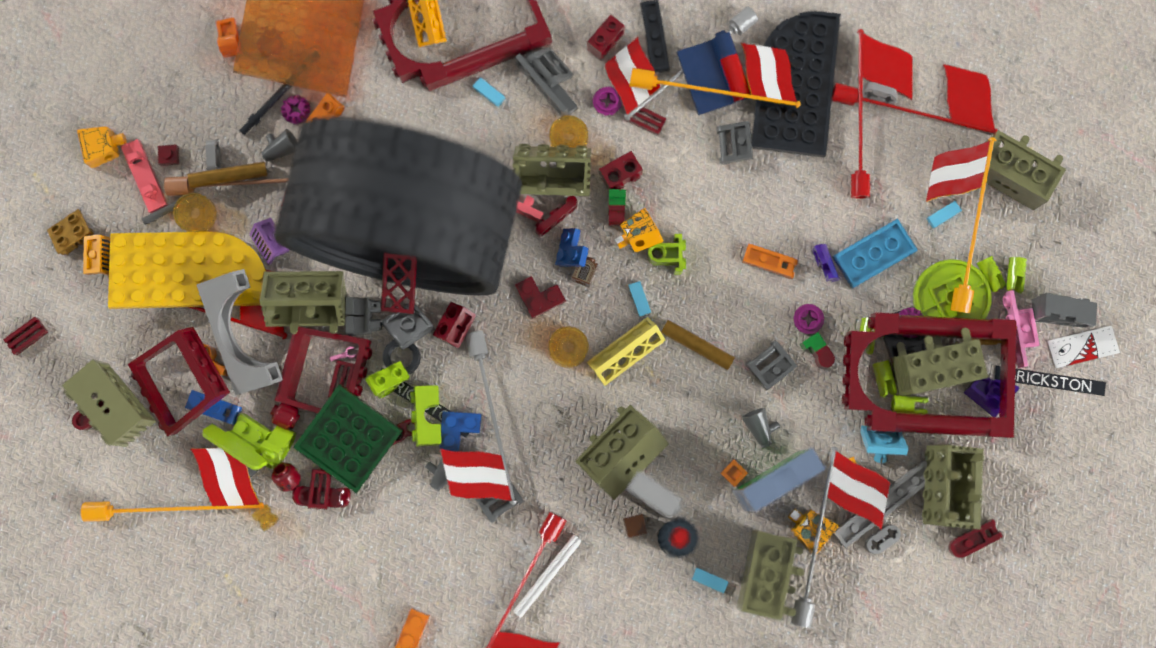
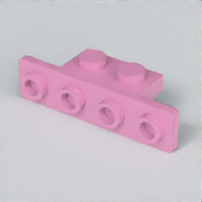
M1014 290L1004 293L1003 305L1007 309L1008 315L1006 319L1017 320L1016 364L1018 368H1024L1028 366L1025 348L1038 347L1040 344L1033 308L1017 310Z

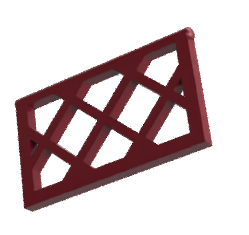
M384 253L381 297L382 312L414 314L417 257ZM388 258H393L397 263L391 269L388 268ZM406 259L412 260L410 271L402 264ZM399 266L406 274L400 280L392 273ZM389 275L396 283L390 289L387 288V277ZM408 277L411 280L409 291L401 284ZM397 287L405 294L399 300L391 293ZM387 296L395 303L392 307H386ZM406 298L410 300L409 309H404L400 304Z

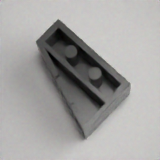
M1052 293L1039 294L1038 297L1032 299L1035 322L1081 328L1096 326L1097 303L1091 302L1090 299H1076Z

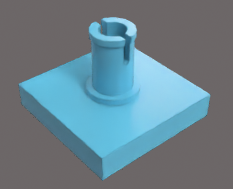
M861 425L860 433L867 453H875L874 461L877 463L881 462V458L882 463H886L887 454L907 455L908 446L902 432L869 431L867 426Z

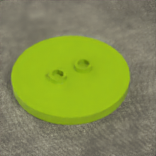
M956 259L939 261L925 269L918 277L913 289V305L924 316L986 319L992 303L990 285L983 273L971 264L967 284L971 286V290H974L971 312L969 314L951 311L954 287L959 288V284L963 285L967 262Z

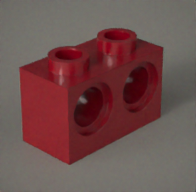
M610 14L587 41V50L602 61L624 35L625 25Z
M632 150L599 168V176L608 191L609 189L621 190L625 187L626 183L630 181L631 183L636 182L641 178L643 172ZM630 165L633 166L635 170L633 172H627L625 170V167ZM614 174L618 176L619 179L617 181H611L608 177Z
M450 301L433 336L459 349L476 314L464 306Z

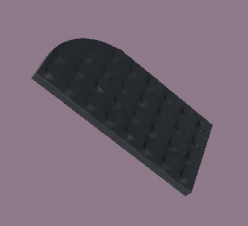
M823 11L802 12L799 15L782 21L768 36L764 47L786 50L790 61L792 87L796 100L800 102V107L796 108V106L756 100L751 137L752 149L825 158L840 13Z

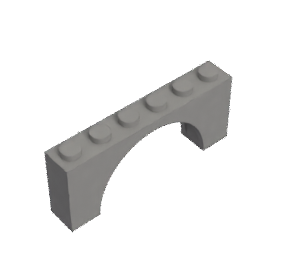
M245 270L230 272L197 284L199 295L235 395L282 381L277 362L265 363L251 358L239 347L233 336L230 320L233 304L243 291L251 288Z
M641 471L637 472L630 485L625 489L633 497L665 517L677 516L683 507L680 504L682 501L680 497Z

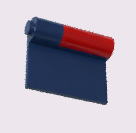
M725 30L717 32L710 41L676 52L688 85L751 95L730 32L726 33ZM689 89L698 116L748 99Z

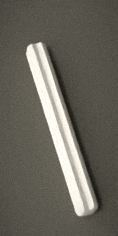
M576 535L570 538L516 606L513 612L518 617H522L579 546L581 539Z

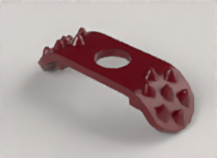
M297 486L293 490L292 498L296 505L308 506L310 487ZM314 487L312 504H316L318 487ZM330 488L328 508L347 507L351 498L350 489Z

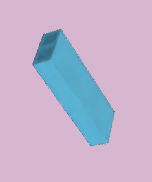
M481 77L473 85L477 92L497 107L506 99L504 95Z
M954 201L926 219L934 229L962 210L957 202Z
M641 282L628 285L639 317L651 313Z
M697 567L692 577V580L723 594L729 583Z

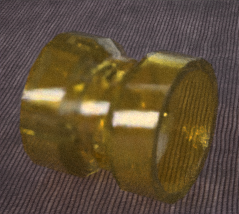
M268 504L252 514V518L260 523V528L263 532L270 529L280 520L277 515L271 512Z

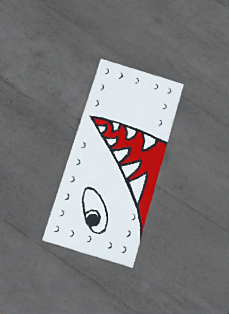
M1112 325L1048 341L1055 368L1120 353Z

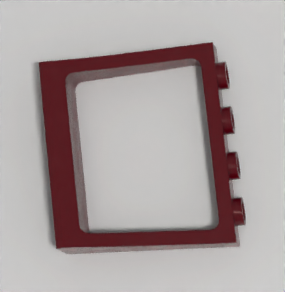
M194 327L177 330L128 363L132 371L131 377L138 382L141 388V395L149 402L150 411L156 415L159 421L158 426L161 430L165 431L167 437L180 432L230 393ZM177 344L205 395L203 401L177 422L145 366L146 362Z
M298 327V332L292 334L281 375L283 380L279 382L275 401L315 413L321 410V408L295 400L309 343L313 337L359 345L348 390L357 397H360L363 392V387L361 386L362 378H365L368 372L367 367H365L367 359L370 360L372 357V349L370 348L372 341Z

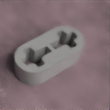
M867 82L863 85L862 97L892 105L896 103L898 93L894 88L874 82Z
M218 140L206 141L207 171L221 168Z
M894 525L882 527V530H878L867 538L865 542L866 550L872 554L882 553L900 539L901 532L899 528ZM888 529L895 531L893 533L894 538L888 537L884 539L888 535ZM872 540L875 542L879 540L882 541L877 545L878 549H871V546L873 545L871 542Z

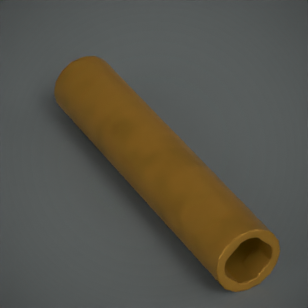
M264 161L189 173L187 175L190 189L266 177L267 171Z
M667 320L661 331L665 336L726 370H729L735 359L731 354L670 320Z

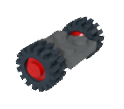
M678 516L675 520H671L660 528L657 536L658 544L666 557L675 559V557L687 556L698 545V531L692 523Z

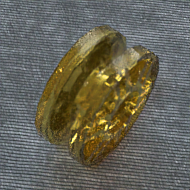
M566 115L558 118L550 128L549 142L551 147H557V145H567L569 148H576L578 145L587 146L588 129L586 124L575 116ZM572 134L574 138L571 140H566L564 138V135Z
M189 193L177 200L174 205L173 216L178 226L187 232H207L217 220V210L209 198L199 193ZM194 209H198L200 212L197 218H192L191 212Z
M566 326L559 328L552 334L549 339L548 351L550 358L555 364L564 368H572L584 361L588 353L589 344L587 337L581 330L576 327ZM571 343L574 349L571 352H566L563 349V345Z

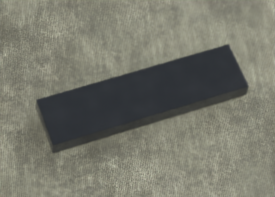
M659 0L640 2L649 62L654 68L655 73L670 71Z

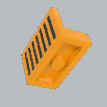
M104 235L84 236L83 274H104L109 276L110 237Z

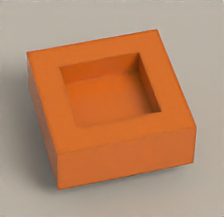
M732 460L720 474L733 487H736L748 472L735 460Z

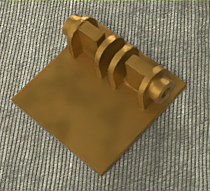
M80 209L70 213L67 217L47 229L57 253L61 255H68L75 248H79L76 242L83 245L84 236L95 234L91 228H88Z

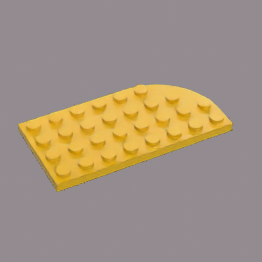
M110 233L108 308L204 307L197 284L242 269L245 270L251 288L243 291L237 297L233 306L261 305L260 296L266 270L260 257L247 243L226 233Z

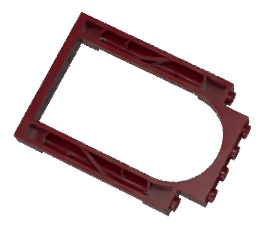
M388 0L390 5L373 11L375 18L372 21L376 30L380 28L382 34L379 35L382 45H386L388 51H385L389 62L393 61L395 65L392 68L395 77L400 78L402 83L420 77L423 87L427 86L429 92L514 59L519 53L524 55L530 51L552 44L551 33L537 0H526L535 24L525 27L523 32L444 63L441 61L420 63L410 60L401 54L394 45L393 40L396 21L401 13L409 7L408 0Z
M878 312L871 314L867 323L870 332L849 331L844 336V347H846V355L843 357V366H846V374H843L842 384L845 386V394L842 395L844 410L868 411V414L865 415L864 423L869 431L1014 438L1017 320L914 316ZM968 328L971 339L1001 341L999 417L888 411L878 407L869 400L859 382L858 366L864 350L871 342L883 335L962 338V329Z

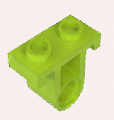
M674 234L673 242L677 243H659L649 248L647 258L652 265L677 266L674 269V275H681L683 269H686V258H683V251H686V239H682V234ZM656 250L660 251L662 253V257L658 259L654 258L652 252Z
M401 361L368 376L365 380L374 395L381 399L395 391L400 383L407 381L410 376Z
M276 426L268 440L263 441L261 444V454L268 460L267 468L274 469L278 464L284 463L283 461L295 441L296 432Z

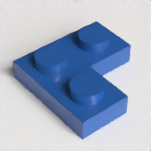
M576 228L563 229L555 265L559 267H585L589 248L577 246L581 230Z
M442 411L441 444L439 450L460 452L461 432L480 434L482 414Z

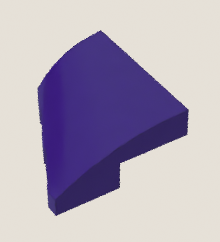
M819 244L814 246L812 251L818 267H822L826 281H831V283L838 281L839 276L827 245Z
M989 377L976 380L963 392L992 417H996L1000 413V380H992ZM1015 385L1016 394V392L1019 390V387L1017 385Z

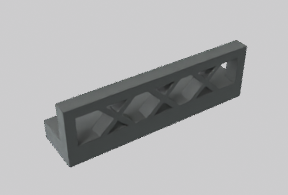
M531 51L523 57L519 53L515 57L516 65L562 119H565L578 108L576 103L559 84L551 88L539 70L528 62L527 58L532 54Z

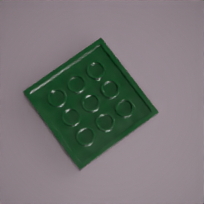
M339 384L293 448L350 490L358 493L403 430Z

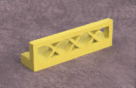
M646 317L587 363L596 373L602 384L606 386L666 340L657 325L649 317ZM656 333L659 338L649 342L650 336ZM642 346L639 353L633 354L634 348ZM622 357H627L623 365H618ZM606 369H611V373L604 378L601 373Z

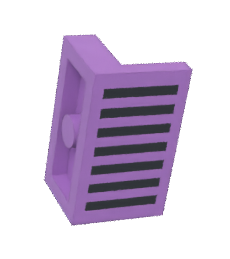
M272 218L255 223L249 233L268 265L272 264L275 257L289 252V249L280 245L274 239L273 234L276 225Z

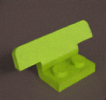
M240 413L232 431L225 432L213 423L203 429L202 435L204 438L249 468L258 470L266 466L268 462L266 458L260 455L261 444L264 440H268L272 431L247 414Z

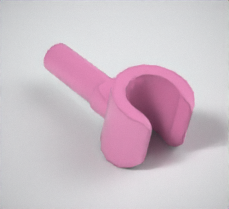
M348 347L342 354L330 357V360L335 361L346 357L348 359L356 358L357 354L353 356L348 355V352L354 350L355 347Z

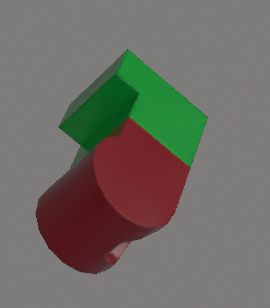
M609 189V226H621L624 222L626 190Z
M819 332L799 344L803 351L807 348L810 350L819 368L827 369L834 364V354Z

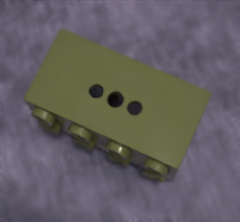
M998 130L991 136L996 139V142L993 144L986 183L1034 211L1048 202L1066 169L1060 166L1063 156L1057 155L1051 161L1026 146L1030 140L1027 135H1024L1018 142ZM1034 161L1037 163V167L1032 166Z
M525 143L515 146L513 170L522 181L520 194L590 196L591 148H587L584 145H578L576 148H569L567 145L549 147L547 144H539L537 147ZM545 161L547 165L542 166L540 163ZM556 162L557 165L551 167L549 163Z
M343 271L264 272L260 304L266 327L290 326V333L296 334L298 326H330V333L335 334L338 326L345 325L347 292Z
M963 328L961 331L963 342L943 346L941 337H933L932 339L931 336H926L924 339L926 350L906 354L904 343L898 342L896 347L899 356L892 357L891 362L899 395L917 394L988 378L979 339L972 340L968 328Z
M92 359L62 384V387L66 390L64 392L70 400L76 402L78 405L76 407L77 410L89 418L91 427L99 430L103 435L101 439L109 446L127 447L129 445L127 442L135 440L134 436L139 437L141 435L140 431L145 432L147 430L146 426L151 427L157 422L109 363ZM100 400L104 401V405L102 407L98 406V402ZM106 408L110 409L108 414H105Z
M629 405L626 409L620 406L617 409L620 415L599 437L595 434L591 435L589 440L592 444L575 460L587 475L613 500L630 485L638 471L642 472L669 445L656 426L632 405Z
M927 445L925 452L927 468L924 471L923 524L981 529L984 449L952 445Z
M752 530L737 609L742 612L782 621L783 614L788 616L796 615V610L786 607L785 602L787 593L794 594L796 591L795 587L789 585L791 574L798 576L804 574L802 568L793 566L795 554L801 555L803 553V548L797 546L798 540Z

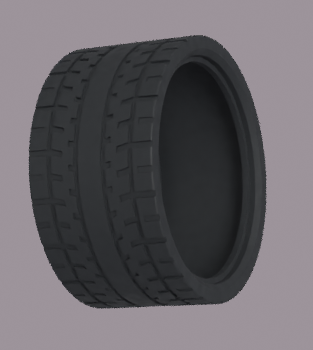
M350 117L316 118L305 122L301 126L273 237L280 245L302 256L378 280H382L383 258L385 252L417 257L415 288L459 295H491L496 293L499 288L522 181L514 170L496 158L436 134L368 119ZM388 258V268L391 269L397 263L393 258ZM406 259L402 264L410 271L412 260ZM400 266L392 272L398 280L406 275ZM389 275L387 282L395 283ZM408 277L401 284L410 287L411 280Z

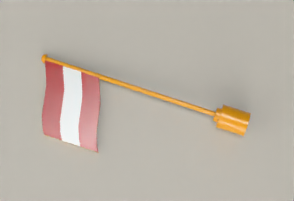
M741 43L745 55L746 75L751 95L657 80L658 76L654 75L655 71L632 68L629 87L652 90V87H656L658 83L796 106V108L800 107V102L796 100L792 87L790 61L786 50Z
M990 137L988 142L971 148L944 152L935 156L926 202L939 197L964 194L981 188L963 285L959 284V288L954 287L951 311L969 314L971 312L974 290H971V286L967 284L993 144L996 142L994 137Z
M192 448L190 450L198 463L203 486L212 506L114 509V506L109 501L83 502L81 506V519L83 522L109 521L114 513L245 508H259L262 510L264 504L259 502L251 484L248 468L245 464L221 448Z

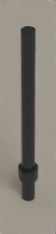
M314 51L255 114L252 113L247 118L248 121L239 132L245 136L254 125L257 126L261 122L260 119L320 57V54Z

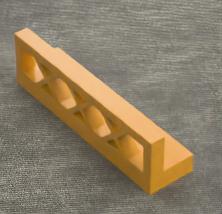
M408 0L418 47L447 42L438 1L419 0L417 4L414 0ZM419 12L423 14L424 20L422 23L418 19ZM424 31L428 35L429 41L427 42L423 40L422 34Z

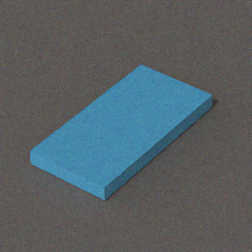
M897 218L835 254L832 258L853 289L918 250Z

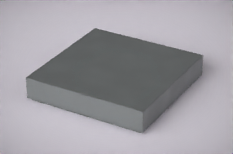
M415 303L414 314L394 312L381 321L383 327L402 350L435 330L434 325ZM407 304L403 308L409 309V304Z

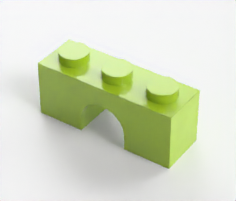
M438 385L415 386L413 392H410V403H414V411H411V422H415V430H412V442H416V447L439 446L441 444V425L431 424L424 417L426 409L439 406Z

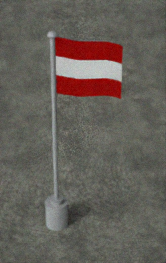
M746 6L729 20L730 30L728 32L730 34L742 35L758 21L756 13ZM638 37L605 63L607 76L626 112L624 118L626 120H630L632 115L668 86H660L657 83L656 87H652V90L629 87L632 68L655 71L642 51ZM683 70L679 71L675 76H673L669 80V82H673L679 76H681L683 74Z
M475 331L466 334V344L469 357L474 358V361H479L500 455L486 452H453L440 449L449 493L451 496L458 498H494L510 501V504L515 505L517 500L514 498L482 361L486 358L485 355L489 353L484 332Z
M835 446L830 449L832 454L804 597L800 596L799 600L795 599L794 609L796 610V615L792 616L791 624L805 628H811L815 604L811 603L812 599L808 598L827 498L841 508L869 520L882 530L890 482L872 470L852 462L837 452L838 448Z

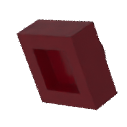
M177 144L158 146V164L160 166L179 165V146Z

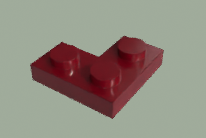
M532 276L515 284L532 319L566 302L558 284L542 292L539 291Z

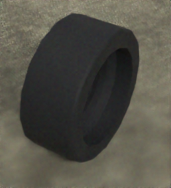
M395 340L387 344L383 351V362L386 368L393 365L391 353L396 347H399ZM414 343L408 346L413 354L411 364L405 367L408 375L418 368L421 359L420 351Z

